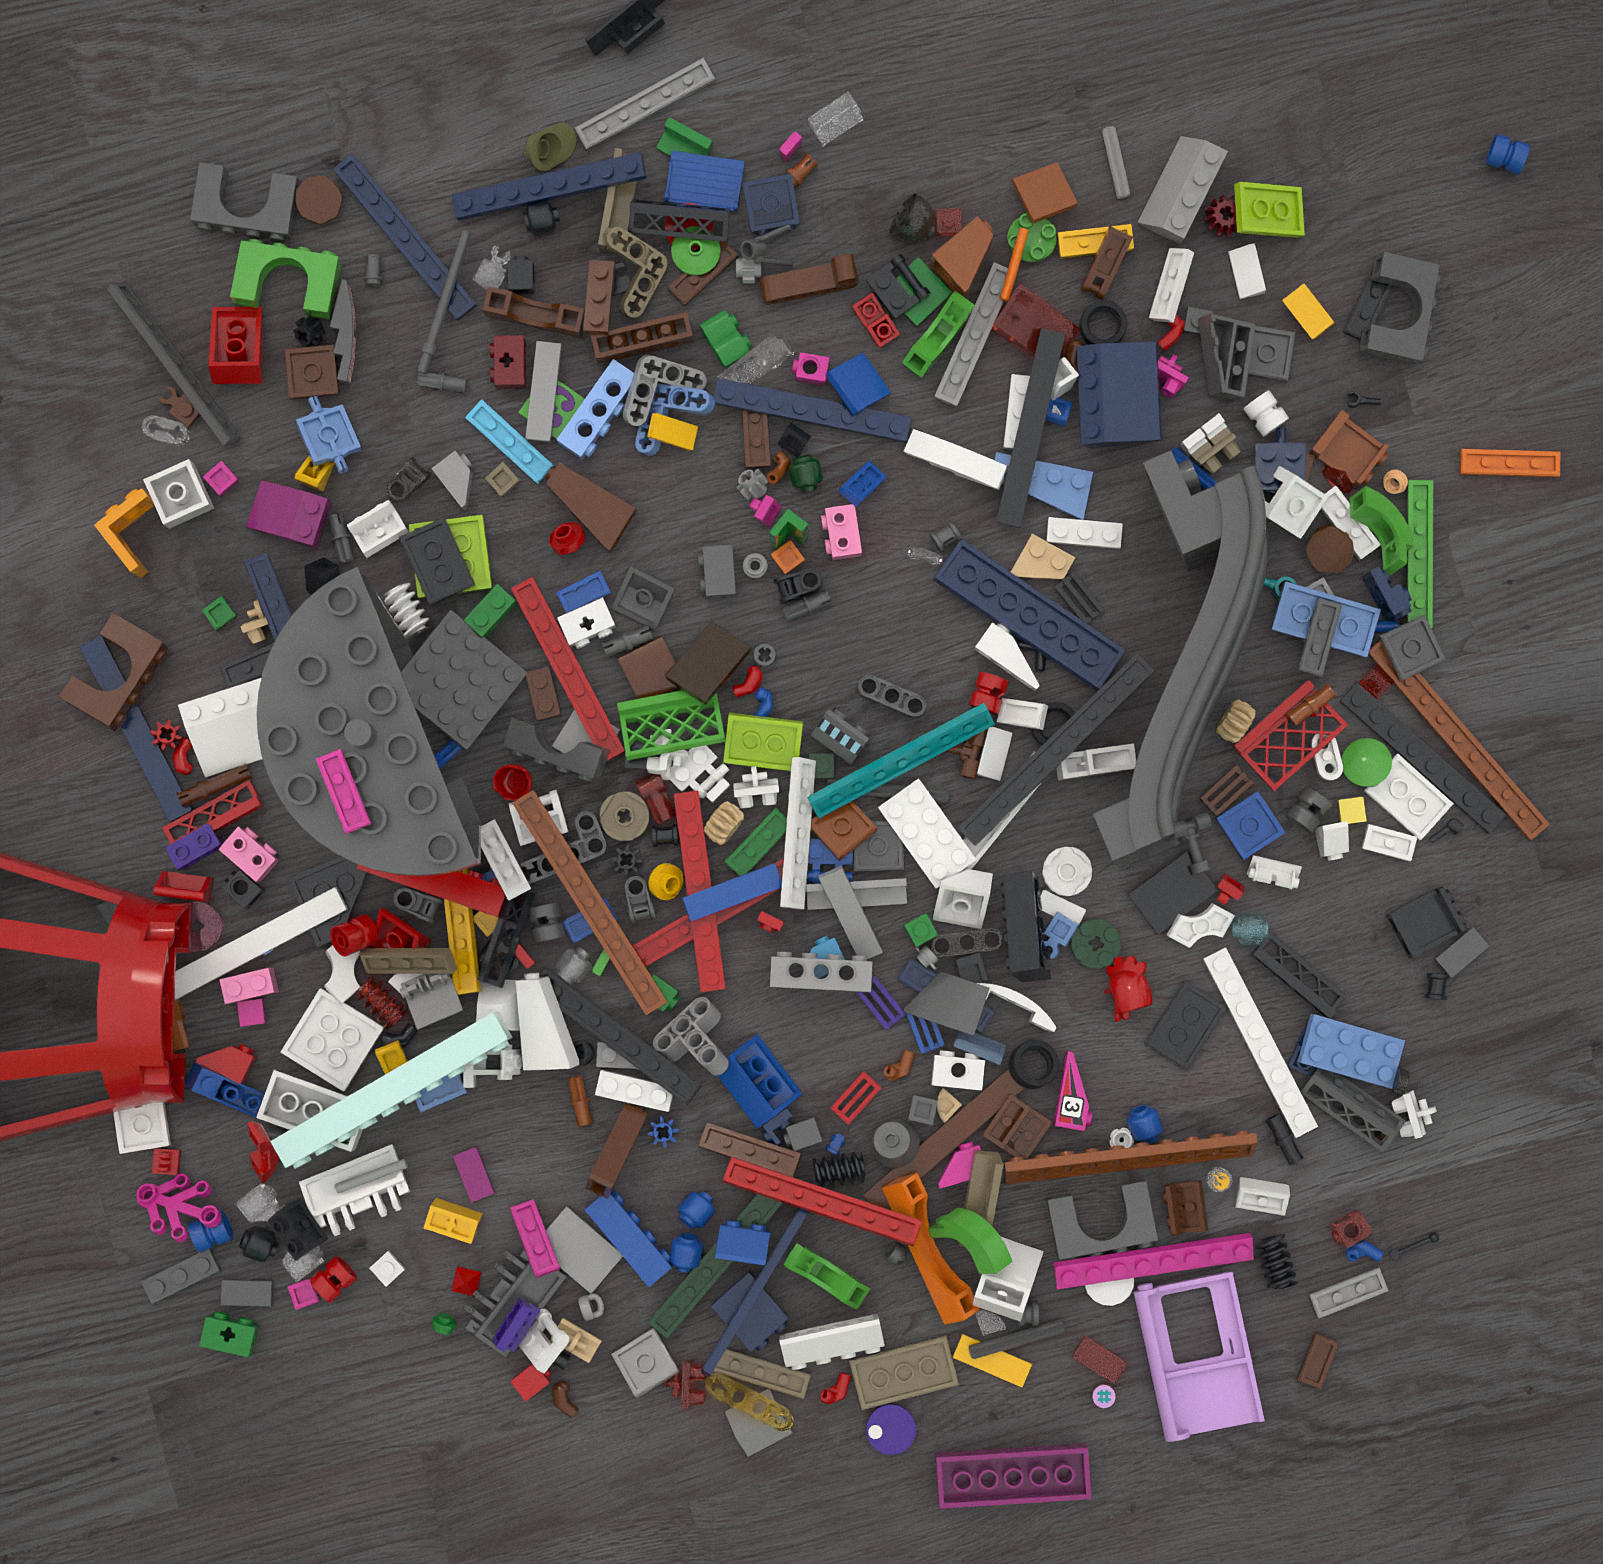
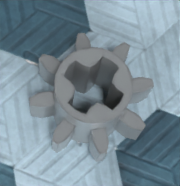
M744 257L736 259V277H743V283H755V277H761V263L755 264L753 259L747 260Z
M759 469L755 470V472L753 470H746L738 478L740 485L736 488L746 500H749L750 497L759 499L767 491L765 484L768 483V480Z

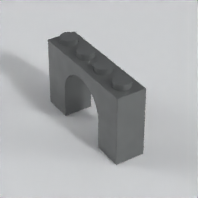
M199 162L190 221L194 226H197L196 229L210 232L212 228L220 229L221 233L235 235L236 232L245 233L247 237L259 239L260 235L268 236L270 240L276 242H284V239L292 240L297 209L295 201L296 189L301 184L297 176L272 173L269 197L265 207L254 216L241 218L230 214L225 208L224 195L228 176L226 168L222 165Z
M1388 252L1375 256L1371 280L1392 284L1403 289L1412 301L1413 316L1411 322L1404 330H1396L1374 324L1364 327L1359 346L1360 353L1412 365L1425 359L1428 352V345H1426L1427 335H1429L1432 329L1431 312L1436 305L1434 294L1441 277L1438 272L1439 264Z
M1142 1179L1119 1184L1125 1213L1124 1221L1120 1229L1107 1238H1093L1083 1233L1078 1225L1071 1194L1046 1198L1057 1258L1066 1261L1079 1259L1078 1256L1087 1254L1089 1257L1104 1255L1103 1251L1113 1250V1253L1128 1251V1246L1138 1245V1248L1153 1246L1152 1242L1158 1241L1146 1180Z

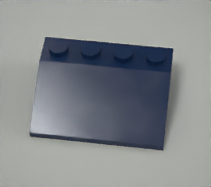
M1157 342L1100 343L1077 346L1081 445L1093 449L1162 441Z

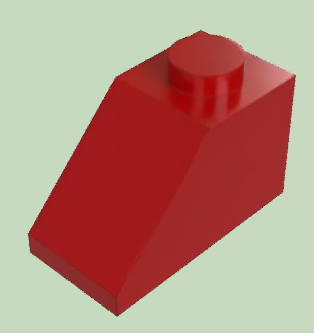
M240 1043L239 1047L236 1045L198 1057L196 1063L239 1084H244L258 1056L252 1054V1048Z

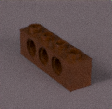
M687 312L609 330V335H591L598 364L611 362L613 359L619 360L694 342Z

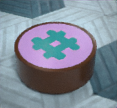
M1100 1383L1091 1391V1400L1100 1409H1109L1116 1402V1391L1109 1384Z

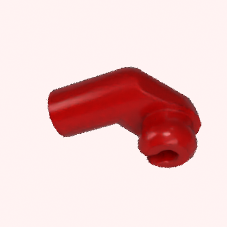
M758 666L748 668V675L744 683L732 686L735 698L757 691L763 679V673Z
M185 737L180 741L172 757L175 770L183 775H188L193 769V765L187 760V754L192 748V744Z
M839 1372L836 1385L821 1391V1401L826 1404H833L844 1399L851 1375Z

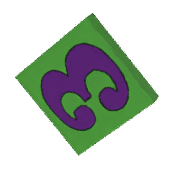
M560 381L557 384L552 437L556 440L585 400V398ZM530 396L518 412L527 420Z

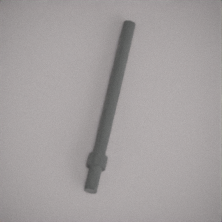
M464 230L461 232L427 341L423 342L420 351L422 356L417 372L426 374L431 358L435 356L438 347L436 342L471 237L470 232Z

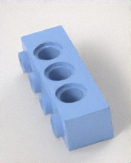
M613 359L557 438L558 444L581 460L585 456L590 457L597 447L595 442L599 436L604 437L611 427L609 422L613 416L618 417L625 406L623 402L628 396L634 373ZM611 386L621 388L619 395L615 397L609 396L607 391ZM597 406H604L607 409L605 415L601 417L595 416L593 411ZM583 426H590L592 428V433L588 437L579 435V431Z

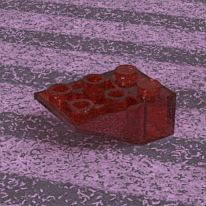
M1020 283L993 323L992 331L1033 358L1041 328L1064 333L1065 338L1060 355L1061 359L1066 352L1068 344L1074 340L1080 328L1041 296Z

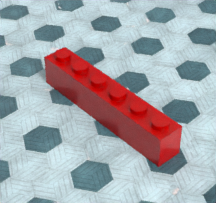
M359 864L356 868L498 918L506 898L497 879L492 878L491 882L482 880V874L471 870L468 871V874L457 871L441 875L412 876L378 871Z

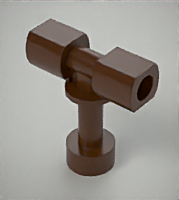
M987 730L969 738L968 742L963 741V745L958 744L946 751L960 755L959 760L964 761L960 774L961 777L975 780L979 765L977 758L980 748H983Z

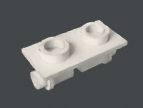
M1253 855L1247 875L1249 878H1252V881L1269 884L1271 881H1275V885L1292 890L1293 888H1298V877L1302 866Z

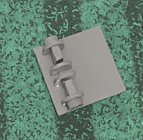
M422 974L401 983L400 993L407 1000L417 1030L463 1011L450 974Z

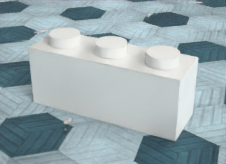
M603 1069L600 1071L595 1092L597 1096L666 1112L670 1111L673 1095L655 1081Z

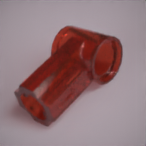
M652 773L635 782L644 801H647L658 825L676 816V812L666 794L667 789L659 774Z

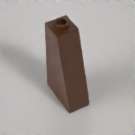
M558 463L556 467L552 466L545 478L548 480L546 483L548 488L606 551L612 553L636 514V508L563 464Z
M625 1103L588 1177L585 1189L606 1199L609 1198L647 1119L648 1113L644 1112L645 1109L632 1103L631 1105Z

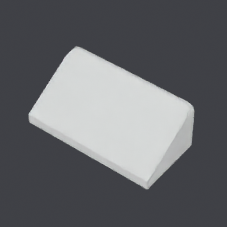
M1255 243L1229 251L1228 254L1239 299L1264 294L1266 288Z
M992 726L988 728L976 775L998 781L1001 780L1012 737L1011 732Z
M1240 1177L1235 1208L1285 1216L1290 1198L1289 1185Z

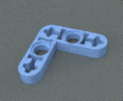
M657 384L648 417L638 428L635 442L637 450L647 456H652L660 449V441L647 437V430H649L650 426L649 418L652 413L668 416L669 410L702 415L708 414L715 406L714 397L700 389ZM663 393L668 396V400L661 397L656 399V394ZM685 393L686 399L684 403L677 405V396ZM693 398L699 401L705 399L706 403L700 406L693 402ZM652 441L651 445L644 446L645 442Z

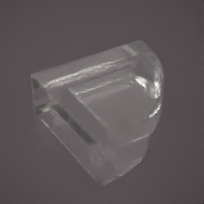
M909 547L907 554L913 559H923L935 565H941L943 556L923 548Z
M979 1310L975 1313L982 1336L1006 1329L1004 1322L996 1314L986 1310Z

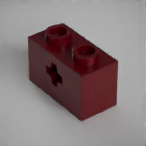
M524 335L494 336V343H490L489 346L490 358H494V367L490 368V382H494L496 389H526V340ZM506 358H510L512 361L509 363V367L504 365Z

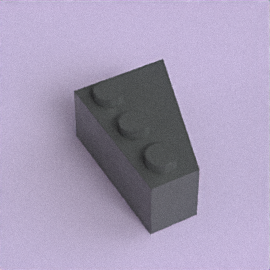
M1215 314L1199 317L1209 396L1231 401L1245 397L1255 324Z

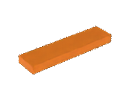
M1461 449L1459 475L1560 477V452Z

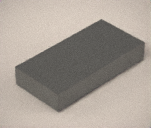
M1471 927L1435 957L1434 960L1447 975H1450L1449 978H1452L1486 950L1489 945L1475 928Z
M221 1280V1305L272 1306L273 1280Z

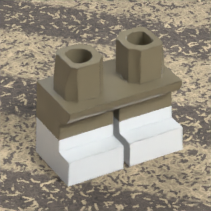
M1217 414L1179 445L1199 467L1202 466L1210 475L1222 467L1215 457L1220 451L1229 461L1241 452L1234 441L1236 436L1230 432L1220 414Z

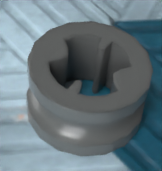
M760 644L754 650L753 659L755 663L761 667L770 666L775 660V650L768 644ZM764 649V652L766 649L769 650L770 654L768 657L770 660L765 662V659L763 662L758 659L760 656L759 650Z

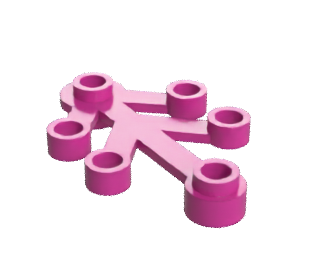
M181 1173L174 1179L159 1186L149 1183L143 1184L137 1190V1202L141 1207L147 1208L151 1220L150 1228L156 1235L164 1234L168 1228L167 1223L160 1218L158 1205L165 1207L172 1228L171 1236L176 1242L180 1243L188 1238V1231L182 1226L178 1212L199 1219L208 1228H213L220 1224L222 1216L215 1206L207 1205L204 1208H199L184 1203L197 1196L201 1198L208 1197L212 1192L211 1186L202 1180L189 1188L191 1185L190 1178L186 1174ZM185 1179V1182L179 1185L180 1181ZM206 1186V1189L200 1192L201 1188ZM176 1188L182 1191L172 1197L164 1196V1194ZM162 1223V1226L156 1229L157 1225ZM183 1231L182 1234L177 1237V1233Z

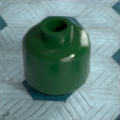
M812 454L793 458V463L788 467L792 486L794 488H802V492L816 490V485L823 480L820 461L817 458H812Z

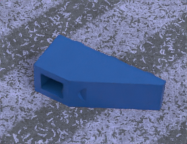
M196 1061L185 1080V1085L191 1091L253 1117H257L265 1093L245 1083L239 1084L196 1063Z

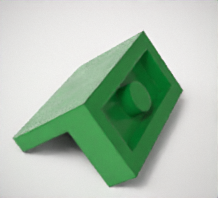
M670 117L664 125L665 132L657 145V150L670 157L671 151L709 155L713 148L711 139Z

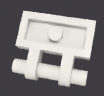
M706 745L691 748L688 751V760L681 762L680 768L672 766L670 780L681 792L690 786L694 791H699V797L702 799L707 796V791L721 779H724L723 776L729 771L724 763L717 769L711 765L718 757ZM706 770L710 776L699 785L695 780Z

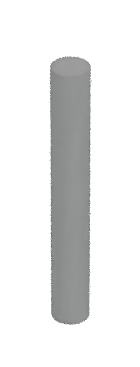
M404 1158L334 1185L337 1193H341L408 1168L407 1161Z

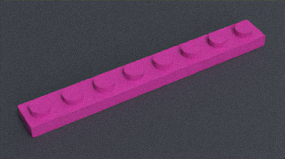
M1250 1233L1053 1262L1055 1286L1057 1289L1254 1260L1253 1237Z

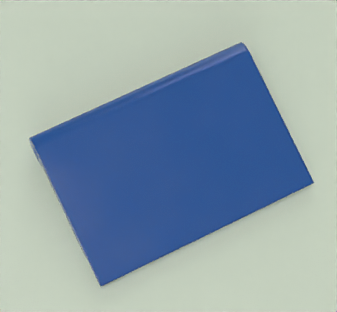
M671 151L664 201L694 203L700 206L731 208V211H738L745 161Z

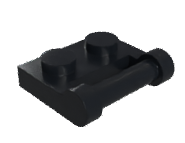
M902 254L894 257L888 264L866 279L867 284L894 320H897L931 294L928 288L922 286L905 263L906 259ZM896 268L916 294L910 298L892 274V271Z

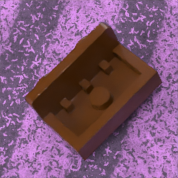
M1202 1180L1174 1182L1165 1185L1163 1198L1165 1204L1168 1205L1167 1226L1171 1230V1234L1179 1235L1181 1233L1207 1231L1208 1224Z

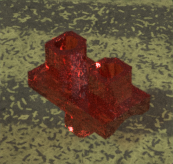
M687 1359L685 1362H682V1380H680L679 1372L673 1376V1380L665 1381L666 1387H672L673 1397L680 1396V1388L682 1387V1409H689L692 1405L704 1404L706 1401L705 1389H693V1380L706 1379V1376L700 1371L703 1365L693 1363V1360Z

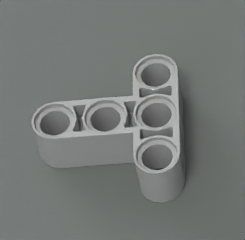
M705 997L695 999L661 1030L653 1040L654 1049L671 1062L679 1060L685 1053L690 1051L698 1062L712 1075H720L728 1067L727 1057L707 1035L720 1021L721 1013Z

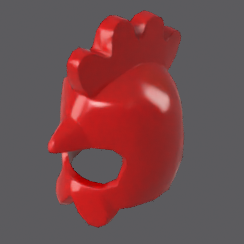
M1117 956L1114 959V965L1106 967L1110 980L1105 994H1112L1115 1007V1022H1119L1120 1018L1127 1020L1130 1017L1131 1011L1153 1005L1152 991L1144 976L1147 964L1144 961L1137 963L1135 956H1129L1126 960L1122 956Z

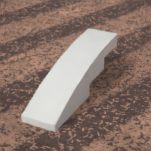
M913 429L904 449L907 455L927 461L931 465L951 471L957 476L999 490L1008 470V466L915 429Z

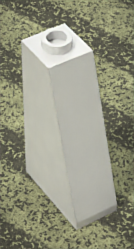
M539 973L524 974L523 979L516 980L523 1070L570 1069L578 1066L579 1059L549 976L539 977Z

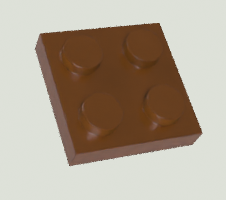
M334 345L285 349L290 400L314 398V396L340 395L337 380V361L333 353Z

